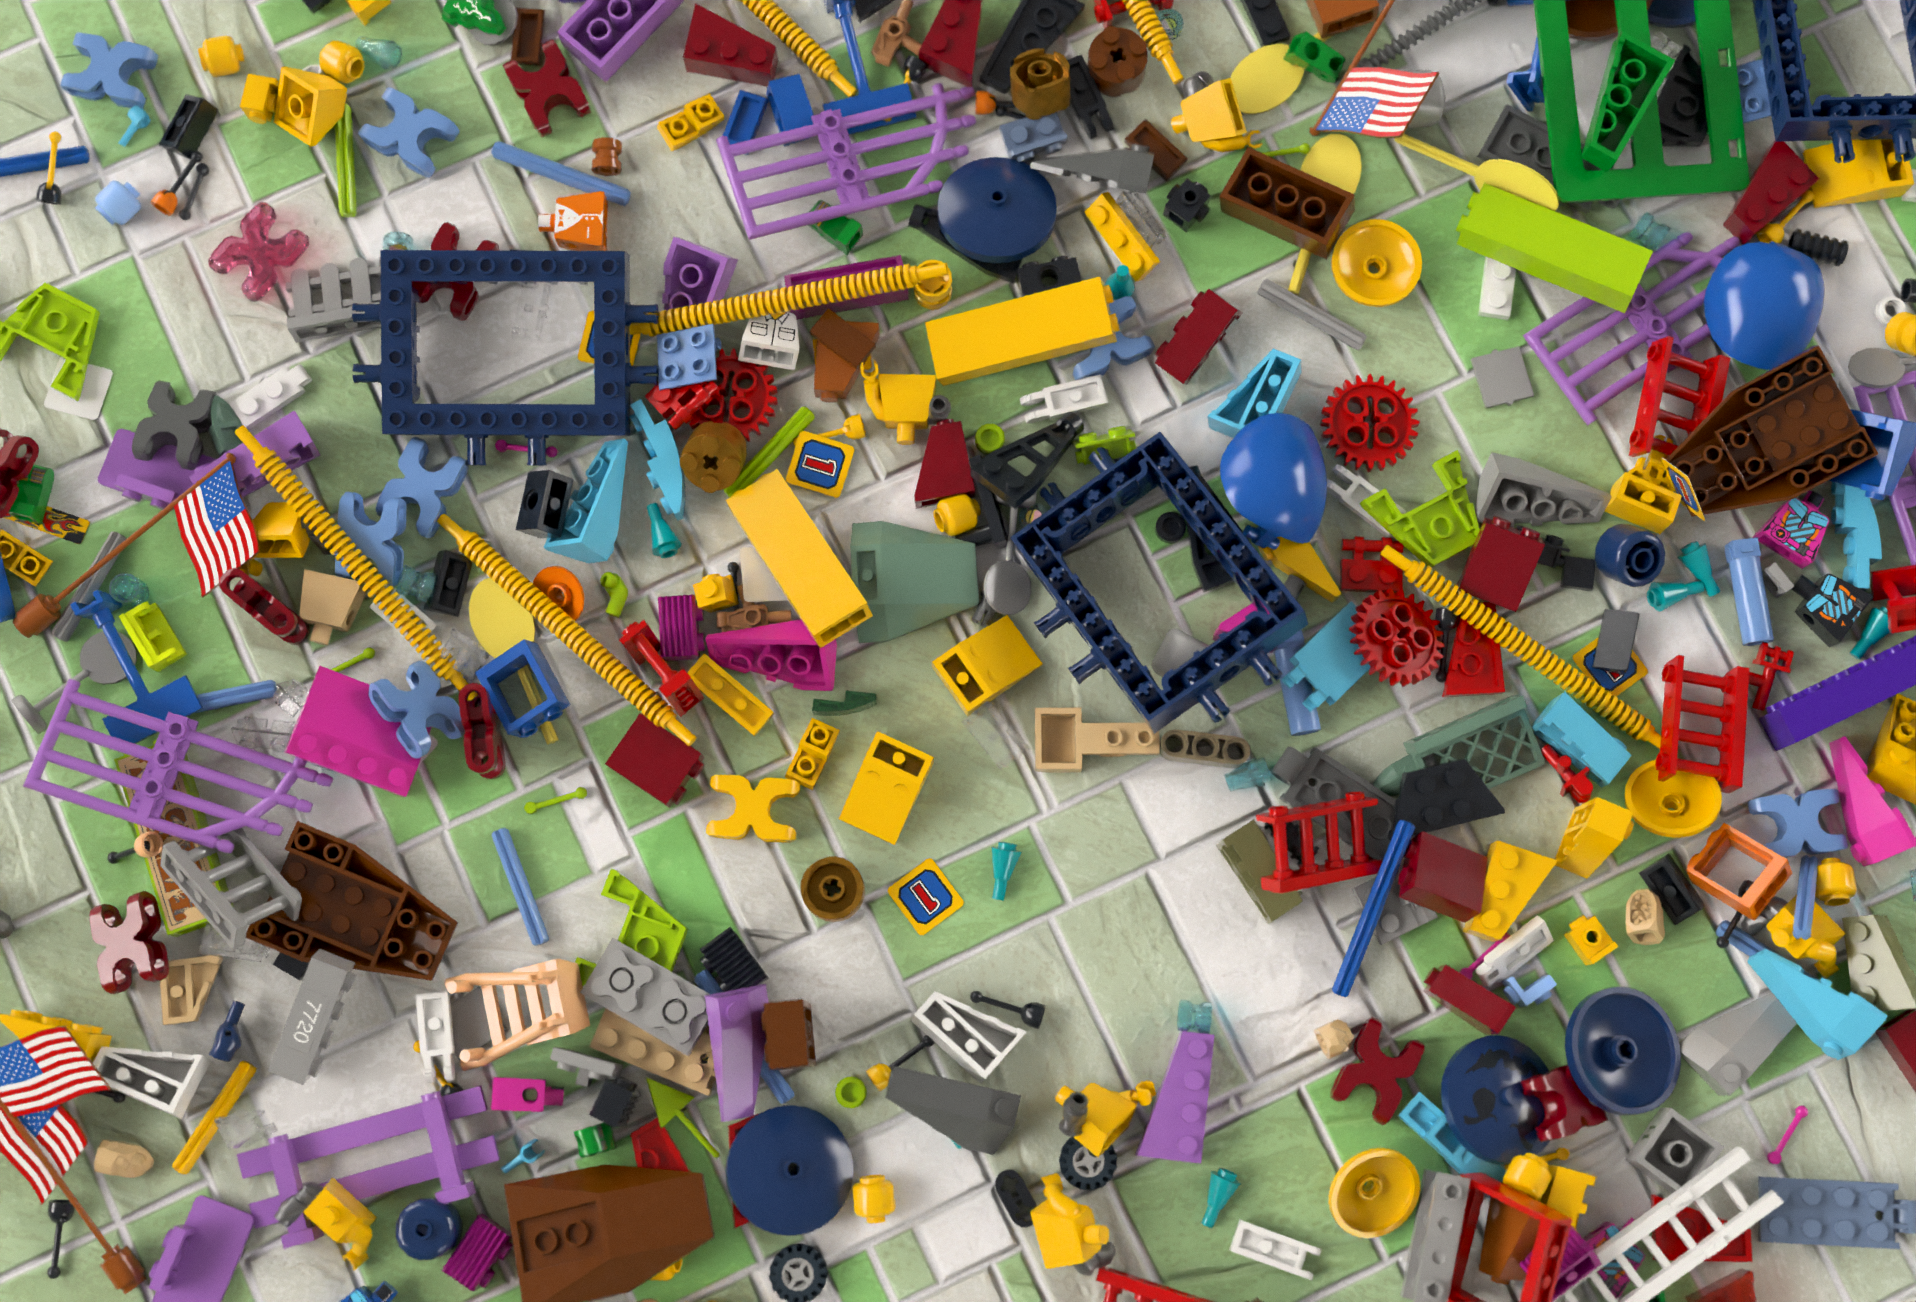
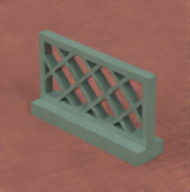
M1509 696L1403 742L1407 754H1411L1417 769L1425 767L1422 758L1432 753L1442 757L1440 764L1448 760H1457L1450 756L1452 748L1457 742L1469 745L1464 758L1468 763H1470L1475 748L1488 753L1483 770L1471 766L1475 772L1481 774L1480 778L1483 782H1485L1486 777L1492 779L1485 782L1488 789L1546 764L1524 709L1527 708L1524 696ZM1517 716L1522 726L1518 738L1504 732L1508 721ZM1500 724L1499 729L1493 728L1494 726ZM1485 730L1496 733L1490 750L1477 744L1481 732ZM1473 736L1471 741L1466 740V738ZM1502 736L1516 742L1510 758L1496 753ZM1521 745L1531 749L1535 761L1526 765L1516 761ZM1446 748L1444 753L1439 752V750ZM1494 757L1508 762L1504 774L1498 777L1488 773ZM1514 765L1519 767L1517 769L1512 770Z

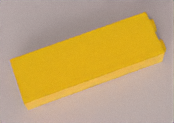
M1096 277L925 322L937 380L942 386L1117 342L1115 332L1120 331L1116 313L1111 314L1109 303L1114 302L1110 285H1104L1101 277Z
M778 469L762 475L756 482L745 489L736 491L730 498L725 500L738 524L819 648L824 647L873 616L866 600Z

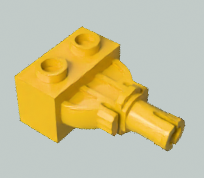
M1663 435L1654 436L1655 438L1661 440L1665 439V436ZM1670 438L1666 439V442L1673 444V440ZM1651 449L1647 460L1644 457H1640L1635 467L1625 472L1612 485L1610 491L1611 499L1605 512L1661 534L1674 521L1682 495L1673 491L1662 464L1661 458L1666 459L1668 455Z

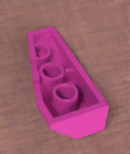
M801 619L709 634L705 638L710 659L721 667L745 674L749 671L766 675V680L776 682L777 679L794 684L793 688L800 690L833 691L837 652L836 639L819 648Z
M1844 736L1830 742L1829 746L1847 837L1851 844L1850 851L1855 860L1861 862L1864 867L1915 847L1916 838L1905 818L1897 807L1892 810L1884 801L1883 795L1885 790L1880 783L1876 784L1868 779L1866 776L1868 774L1867 766L1848 739Z

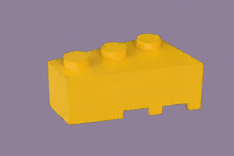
M1599 797L1575 807L1555 856V860H1558L1555 866L1588 879L1619 846L1623 839L1627 840L1634 826V822L1630 821L1634 812Z
M1499 840L1491 843L1486 855L1488 862L1481 913L1465 923L1463 932L1491 942L1501 940L1558 860Z
M1549 1165L1548 1170L1551 1173V1180L1539 1202L1573 1218L1571 1226L1576 1230L1579 1214H1585L1588 1206L1587 1203L1582 1202L1587 1184L1594 1186L1596 1176L1560 1166Z

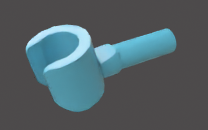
M137 105L133 106L127 113L132 123L118 142L123 147L127 145L138 129H143L150 123L149 115Z
M533 1139L525 1144L516 1158L501 1167L502 1171L506 1174L521 1163H533L543 1156L545 1150L538 1154L532 1149V1145L538 1139Z

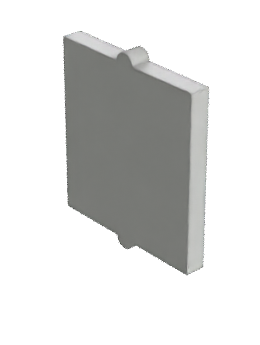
M1519 346L1502 351L1494 349L1490 354L1471 359L1485 409L1503 404L1511 406L1515 401L1534 396Z
M479 986L451 1004L454 1051L459 1061H461L460 1052L462 1050L480 1048L491 1041L483 993Z

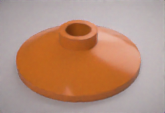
M550 566L541 570L534 578L533 584L535 587H538L541 592L576 621L584 608V592L577 577L571 571L561 566Z

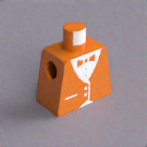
M604 191L557 198L555 214H539V232H554L556 243L562 249L606 251L608 200Z

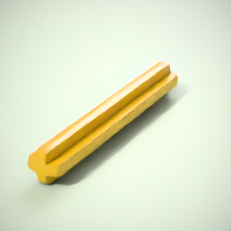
M241 1061L173 1162L172 1167L181 1174H188L256 1073L257 1068L248 1061Z

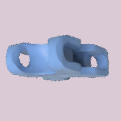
M76 33L73 45L82 55L90 57L91 63L81 73H65L60 84L61 88L70 95L91 101L100 100L107 94L117 106L132 108L137 105L143 109L146 97L143 96L137 87L128 85V79L138 69H154L159 56L151 48L140 44L122 41L117 43L112 49L102 36Z
M388 87L383 93L382 98L385 100L387 107L396 113L394 120L388 126L381 128L368 123L364 124L358 135L365 144L387 157L399 154L408 169L426 178H430L434 174L436 167L433 165L430 157L422 152L424 145L434 138L452 142L460 131L455 123L433 109H424L419 112L411 97Z
M1130 296L1117 299L1113 303H1109L1111 314L1116 313L1120 324L1135 313L1136 303ZM1120 331L1115 332L1117 342L1091 348L1090 356L1076 364L1072 375L1075 380L1095 375L1103 376L1109 370L1110 358L1119 365L1127 366L1149 356L1154 351L1155 345L1152 339L1146 335L1131 339L1124 336Z
M414 437L409 441L398 461L399 469L405 477L392 479L387 482L378 499L376 512L381 517L384 504L392 498H401L406 504H419L421 510L416 523L417 531L421 536L431 538L440 527L437 523L438 518L442 514H447L446 506L440 498L452 497L459 491L469 467L466 459L454 456L450 458L442 470L436 472L426 471L424 465L429 452L428 445L425 440Z
M347 491L342 495L339 502L337 524L341 527L340 531L344 530L346 536L351 538L352 541L348 545L354 542L357 545L355 550L360 549L362 551L359 557L365 555L376 563L378 574L381 573L384 576L380 582L386 579L389 582V586H396L401 580L403 573L404 551L392 538L402 535L406 529V502L401 498L388 500L383 506L380 520L376 522L369 519L365 514L362 496L358 493ZM335 559L336 576L351 579V575L354 572L348 574L346 571L350 565L343 568L341 562L344 559L339 562Z
M420 660L409 666L406 680L411 691L406 692L397 689L388 679H380L370 684L368 695L372 704L384 720L388 722H401L396 731L397 739L413 758L417 759L425 756L431 747V738L426 727L438 728L449 739H457L465 734L460 716V707L454 699L448 696H436L441 687L440 680L426 662Z
M1837 789L1808 791L1798 795L1794 800L1789 795L1778 794L1755 798L1747 802L1749 812L1752 815H1768L1775 821L1778 828L1777 836L1773 842L1766 843L1763 846L1784 858L1798 854L1801 849L1804 853L1816 855L1848 848L1845 835L1828 834L1821 829L1818 823V813L1823 807L1839 802Z

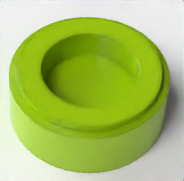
M984 424L976 431L975 445L981 453L988 455L1004 447L1005 435L998 425Z
M850 1076L843 1078L837 1084L835 1096L843 1107L857 1108L864 1103L867 1097V1088L861 1079Z

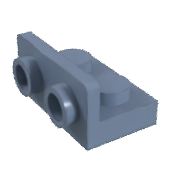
M1057 112L1042 116L1037 120H1031L1026 117L999 126L1008 158L1018 160V163L1030 161L1035 158L1034 154L1046 151V154L1058 152L1063 149L1062 145L1066 144L1068 140L1067 133L1063 132Z

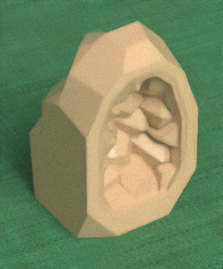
M1648 888L1636 890L1631 894L1626 903V930L1633 943L1653 945L1660 944L1664 939V915L1659 897Z
M1339 1019L1333 1020L1314 1030L1317 1041L1327 1059L1348 1051L1355 1037L1352 1035L1347 1023Z
M105 1139L102 1140L97 1149L94 1171L135 1178L146 1174L153 1167L154 1159L148 1150L137 1144Z

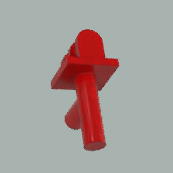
M1761 643L1756 659H1753L1752 663L1765 667L1763 674L1759 675L1749 671V684L1758 687L1752 708L1761 711L1765 710L1776 672H1791L1790 665L1794 651L1787 650L1785 652L1781 651L1779 646L1771 648L1768 647V643ZM1765 656L1770 657L1769 662L1764 661ZM1778 659L1783 661L1782 666L1777 665Z
M1549 744L1545 745L1541 749L1543 757L1566 781L1562 786L1560 795L1564 797L1570 793L1578 803L1588 802L1593 791V784L1587 778L1590 769L1586 766L1576 774L1570 768L1571 758L1564 755L1560 757Z

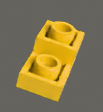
M707 94L685 104L682 112L658 122L657 129L673 152L713 129L725 119V116L711 94Z
M3 529L0 530V552L4 567L36 587L53 564V561Z
M812 718L799 742V748L785 774V778L795 780L801 786L813 790L830 756L840 730Z

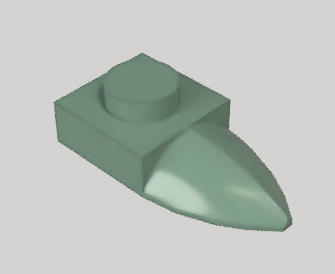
M216 395L211 404L212 425L209 428V432L218 455L221 456L243 443L234 433L242 426V423L232 407L224 399Z
M1411 754L1384 769L1373 785L1389 796L1399 795L1402 773L1417 769ZM1422 758V759H1423V762H1424V764H1425V767H1428V765H1427L1425 759Z

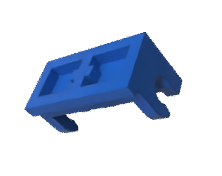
M800 74L768 82L766 96L779 133L813 125L811 116L814 114ZM803 139V140H799V141H795V142H791V143H787V144H783V145H784V147H785V146H789L790 144L797 143V142H801V141H804V140H807V139Z

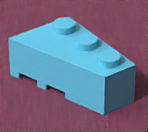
M1273 348L1247 375V378L1237 389H1233L1227 395V399L1207 416L1209 428L1234 438L1244 426L1258 417L1267 414L1283 413L1302 373L1301 359Z
M1566 692L1551 700L1531 725L1534 734L1539 739L1549 744L1561 756H1569L1571 764L1581 771L1587 766L1590 769L1587 777L1601 788L1610 784L1632 756L1626 750L1627 747L1623 742L1612 737Z

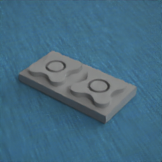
M612 938L580 992L687 1056H690L708 1025L705 995H709L708 992L615 938Z

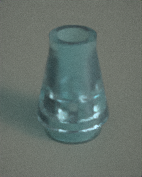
M360 36L356 41L355 47L360 50L362 55L383 69H393L398 66L402 50L400 46L396 45L395 41Z
M1254 757L1233 771L1224 774L1230 792L1238 789L1266 786V782L1272 781L1264 757L1260 759Z

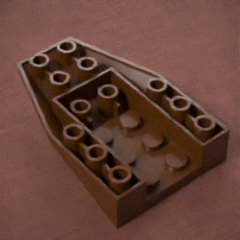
M1819 345L1806 349L1731 391L1665 459L1688 476L1703 515L1791 500L1878 455L1865 428L1859 426L1831 375L1833 370ZM1681 497L1691 517L1697 516L1693 512H1691L1683 497Z
M604 1164L504 1184L522 1302H593L629 1293L715 1238L703 1173Z

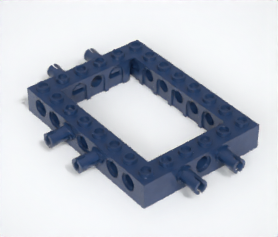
M1752 0L1776 142L1832 140L1834 159L1837 163H1841V156L1843 157V163L1850 162L1855 158L1852 140L1892 139L1896 161H1902L1901 155H1903L1904 162L1910 161L1916 156L1912 139H1916V93L1908 96H1892L1891 93H1885L1884 96H1861V94H1855L1853 97L1820 95L1811 105L1809 95L1811 83L1806 78L1804 66L1806 54H1802L1800 42L1802 31L1798 29L1796 19L1797 4H1794L1793 0ZM1899 0L1916 86V0Z
M380 250L381 301L379 304L353 303L352 311L365 313H352L354 323L380 322L381 363L380 365L354 364L352 372L365 373V375H353L354 383H381L382 434L464 435V438H467V465H486L485 438H488V436H525V438H528V466H547L546 438H549V436H630L631 384L658 385L657 376H646V374H658V365L631 366L630 325L631 323L658 324L657 315H646V313H658V305H631L630 255L627 252ZM412 281L427 282L429 284H437V281L457 282L459 284L487 282L493 285H498L497 282H517L521 285H528V282H546L551 285H558V282H576L581 285H588V282H594L595 404H414L420 397V387L417 386V363H420V357L417 356V333H420V327L417 326V302H420L419 292L412 285Z
M1158 432L1116 463L1107 453V450L1104 447H1100L1097 449L1100 458L1095 451L1089 456L1090 462L1095 465L1100 474L1067 498H1065L1055 482L1048 483L1047 485L1053 495L1044 486L1040 490V496L1044 498L1051 509L1010 537L1018 553L1056 602V608L1038 621H1035L1034 624L1046 639L1048 635L1065 623H1072L1090 647L1089 651L1091 652L1068 668L1072 676L1080 685L1085 679L1101 668L1103 670L1106 669L1154 734L1197 703H1201L1214 723L1222 720L1219 712L1225 718L1230 713V709L1224 704L1215 690L1249 666L1254 668L1266 686L1273 684L1271 675L1277 681L1282 676V672L1275 666L1267 654L1308 625L1305 610L1161 432ZM1157 486L1160 487L1257 609V611L1246 615L1245 620L1228 633L1222 632L1219 635V639L1204 650L1194 652V657L1180 667L1167 671L1162 678L1163 690L1156 684L1147 666H1142L1131 645L1117 631L1112 620H1108L1105 617L1096 599L1083 586L1076 573L1073 575L1062 556L1065 551Z

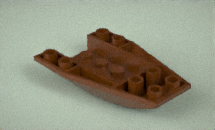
M297 821L284 849L289 851V854L280 874L301 895L302 902L298 919L292 921L283 910H279L250 924L245 938L303 962L310 963L311 957L319 949L355 962L353 969L433 981L458 922L357 845ZM269 896L267 902L273 900V898Z

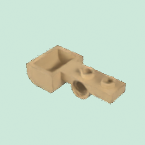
M1082 707L1035 708V771L1081 772L1082 755L1122 757L1126 755L1160 754L1159 731L1154 734L1147 723H1082Z

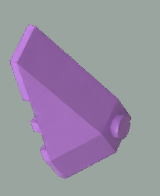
M674 236L664 262L665 293H663L662 297L664 310L668 311L669 309L683 308L684 306L690 307V305L705 304L706 302L723 299L738 259Z
M766 984L705 995L722 1122L754 1115L764 1056V1044H766L767 1038L766 1031H763L761 1012H764V1003H768Z

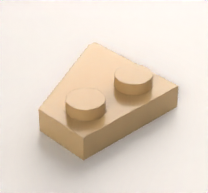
M222 955L168 961L169 974L166 978L160 980L163 1025L199 1021L222 963Z

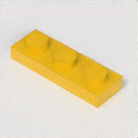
M1109 192L1102 193L1084 212L1122 264L1129 268V273L1136 282L1143 280L1161 262Z
M705 653L687 672L703 694L754 737L775 714Z

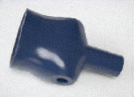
M233 1000L226 1020L217 1029L213 1046L208 1053L211 1057L231 1062L235 1052L240 1048L242 1041L237 1024L245 1007L244 1003Z

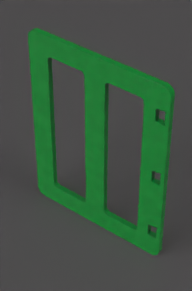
M1533 0L1553 185L1557 191L1559 201L1574 203L1740 192L1748 186L1750 178L1729 0H1693L1711 163L1668 166L1665 164L1656 93L1630 137L1632 168L1612 169L1608 172L1604 170L1587 171L1583 167L1565 0ZM1614 0L1618 36L1621 31H1624L1651 46L1646 0ZM1726 50L1727 66L1720 67L1718 51ZM1736 140L1738 157H1730L1728 141Z

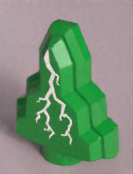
M447 0L442 10L441 19L453 27L461 25L468 30L478 27L485 34L500 36L506 29L502 15L494 8V0Z

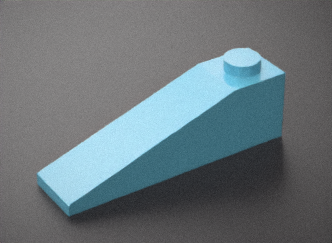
M623 438L604 442L586 471L587 481L579 490H574L570 496L573 503L566 513L562 536L559 538H547L544 549L585 563L608 560L613 553L614 543L618 536L628 446L627 440Z
M1768 949L1750 956L1747 961L1810 1040L1822 1048V1051L1829 1057L1840 1060L1855 1054L1885 1022L1888 1016L1853 992L1846 996L1830 987L1832 982L1823 977L1819 980L1805 975L1801 966Z

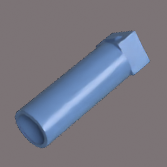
M1758 537L1732 540L1724 547L1727 564L1729 563L1742 645L1754 646L1761 645L1762 642H1773L1774 636L1759 557L1761 553Z
M1302 630L1291 636L1274 650L1277 668L1282 672V676L1279 679L1291 736L1306 735L1321 730L1317 707L1310 712L1302 704L1313 693L1312 685L1304 677L1299 683L1294 684L1289 689L1281 680L1295 667L1289 659L1305 644Z

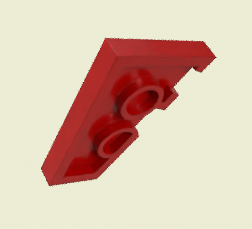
M1482 602L1485 605L1484 610L1489 607L1492 609L1491 614L1496 612V604ZM1460 618L1442 697L1505 693L1500 642L1497 644L1493 641L1494 637L1490 639L1487 637V633H1481V628L1478 630L1474 628L1475 622L1470 625L1467 623L1468 618L1466 620Z
M658 1118L653 1119L631 1133L637 1167L691 1172L666 1127L660 1128Z
M1651 1194V1208L1665 1198ZM1686 1206L1675 1214L1696 1244L1715 1231L1703 1214L1693 1208ZM1718 1218L1722 1225L1728 1222L1726 1220ZM1668 1221L1652 1231L1653 1241L1668 1261H1674L1688 1251V1248ZM1751 1229L1745 1230L1730 1241L1727 1246L1704 1261L1752 1262Z

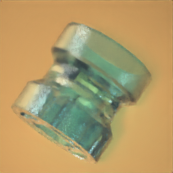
M1646 211L1628 236L1635 241L1640 240L1644 243L1645 248L1654 252L1671 228L1664 223H1657L1654 220V216ZM1649 227H1651V231L1646 236V231L1649 229Z
M405 565L399 577L396 592L402 596H415L417 601L427 603L434 587L436 574L430 572L420 573L416 571L415 567Z
M120 573L111 580L109 593L114 600L133 609L148 600L149 588L146 583L134 575Z
M1180 999L1177 1014V1031L1194 1029L1199 1033L1209 1034L1212 1019V1003L1201 1002L1200 1004H1192L1190 1000Z

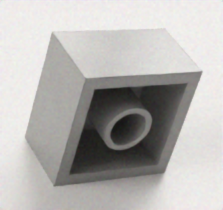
M1660 1108L1625 1160L1672 1194L1711 1166L1724 1146L1672 1108Z

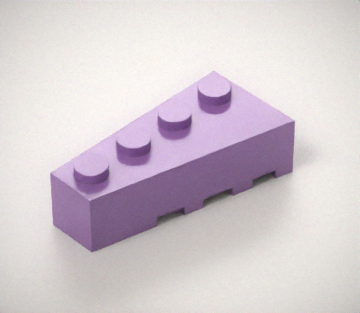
M295 410L254 436L263 448L267 447L270 451L274 450L277 453L275 457L279 456L282 459L281 463L285 462L287 465L286 469L290 468L292 471L320 456L318 449ZM244 443L225 452L214 462L201 465L195 469V474L189 477L192 483L195 484L227 458L225 454L233 453L236 456V462L233 464L242 498L273 481L268 482L265 478L266 475L261 474V468L257 469L255 467L256 462L252 458L254 455Z
M1187 1031L1179 1033L1135 1155L1201 1164L1215 1035Z

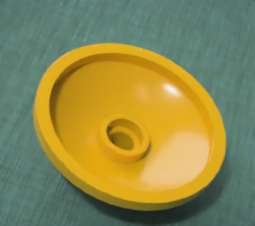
M1370 219L1352 225L1340 236L1332 253L1331 267L1337 285L1350 299L1365 306L1385 307L1403 300L1412 292L1421 275L1422 256L1417 242L1403 227L1387 220ZM1368 267H1376L1378 269V273H1371Z
M1656 759L1641 765L1630 775L1625 787V805L1627 810L1634 812L1632 815L1634 821L1649 832L1664 837H1688L1707 829L1719 815L1722 794L1714 777L1676 771V775L1664 782L1658 781L1659 771L1655 767Z
M1373 1148L1358 1153L1339 1169L1331 1183L1329 1208L1334 1220L1345 1232L1360 1238H1375L1394 1231L1409 1218L1416 1207L1420 1194L1418 1172L1405 1155L1393 1149Z

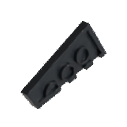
M1021 0L982 71L979 82L1006 94L1011 89L1010 67L1014 65V59L1028 50L1044 49L1046 51L1085 10V4L1077 0Z

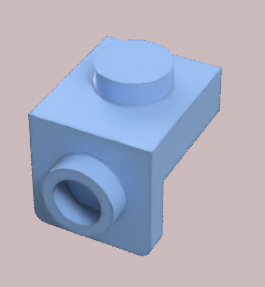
M1550 974L1540 977L1523 990L1513 976L1507 977L1502 981L1506 987L1503 989L1505 996L1513 1005L1517 1003L1519 1007L1528 1006L1533 1001L1536 1005L1542 1003L1553 995L1550 990L1557 985Z

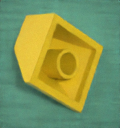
M281 67L274 123L307 145L316 146L343 116L347 87L326 75L290 67Z

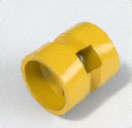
M934 259L926 260L919 264L917 268L942 264L943 262ZM949 268V275L920 280L919 284H914V295L918 304L930 310L940 309L947 305L952 296V274Z
M1901 312L1893 316L1888 322L1885 329V340L1890 348L1916 357L1915 314Z

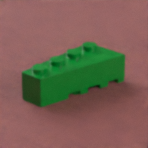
M1621 31L1611 47L1581 155L1582 159L1605 172L1611 169L1675 62L1674 59L1630 34Z

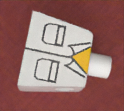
M776 312V314L761 315L760 317L749 319L742 337L738 361L795 370L800 347L796 315L788 312Z

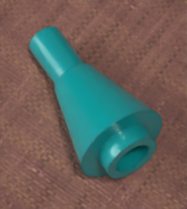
M1120 265L1117 271L1107 278L1105 285H1110L1114 300L1131 296L1135 289L1134 281L1129 275V268L1126 265Z
M652 503L646 508L652 522L653 555L660 556L661 558H670L678 553L682 543L663 519L658 504Z
M1694 541L1680 549L1682 554L1677 558L1698 580L1703 582L1709 597L1721 592L1712 576L1713 572L1706 543L1699 545L1698 541Z
M1702 581L1687 584L1652 582L1647 591V600L1650 606L1661 612L1689 595L1704 592V584Z
M1883 606L1880 609L1872 608L1862 631L1861 639L1850 651V654L1856 659L1860 660L1871 645L1876 644L1890 633L1887 608Z
M998 842V847H991L995 878L993 899H1005L1007 881L1010 880L1022 853L1016 850V844Z
M1219 1168L1218 1172L1211 1171L1207 1200L1208 1207L1201 1224L1213 1228L1219 1211L1223 1209L1241 1184L1236 1180L1237 1174L1225 1168Z

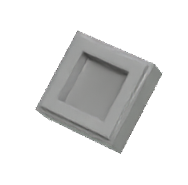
M1776 562L1762 570L1764 584L1774 597L1778 598L1794 587V584Z

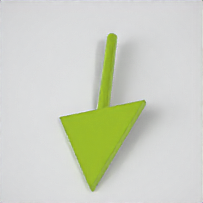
M646 1077L660 1128H663L677 1115L712 1156L719 1158L720 1154L681 1111L694 1097Z

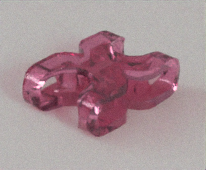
M267 202L258 203L241 220L242 238L235 236L226 237L212 252L208 260L209 267L219 274H227L238 265H249L250 272L242 283V292L252 302L262 299L277 283L278 275L274 268L275 266L285 268L292 266L309 246V237L297 229L290 230L280 239L268 238V232L276 220V213L274 208Z

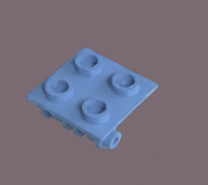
M1762 59L1738 65L1737 73L1743 124L1771 116Z
M714 324L657 335L659 390L717 380L716 352L721 349V341L719 338H715Z

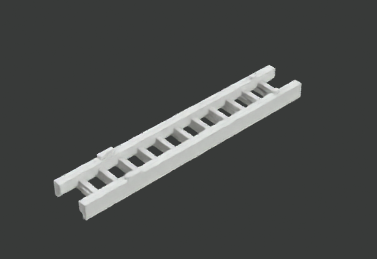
M1737 1146L1593 1250L1602 1265L1559 1298L1562 1297L1565 1302H1578L1570 1290L1589 1277L1606 1302H1647L1705 1259L1712 1257L1723 1249L1730 1241L1783 1204V1201L1775 1191L1770 1190L1750 1206L1744 1200L1746 1197L1734 1180H1729L1728 1178L1729 1175L1751 1160L1745 1150ZM1718 1183L1721 1184L1741 1211L1724 1225H1722L1702 1198L1704 1193ZM1692 1202L1695 1203L1715 1230L1697 1244L1675 1216V1214ZM1666 1221H1668L1688 1248V1251L1671 1263L1649 1235V1233ZM1639 1240H1642L1662 1267L1659 1272L1643 1282L1623 1255L1624 1251ZM1613 1259H1616L1636 1287L1619 1301L1615 1299L1596 1273Z

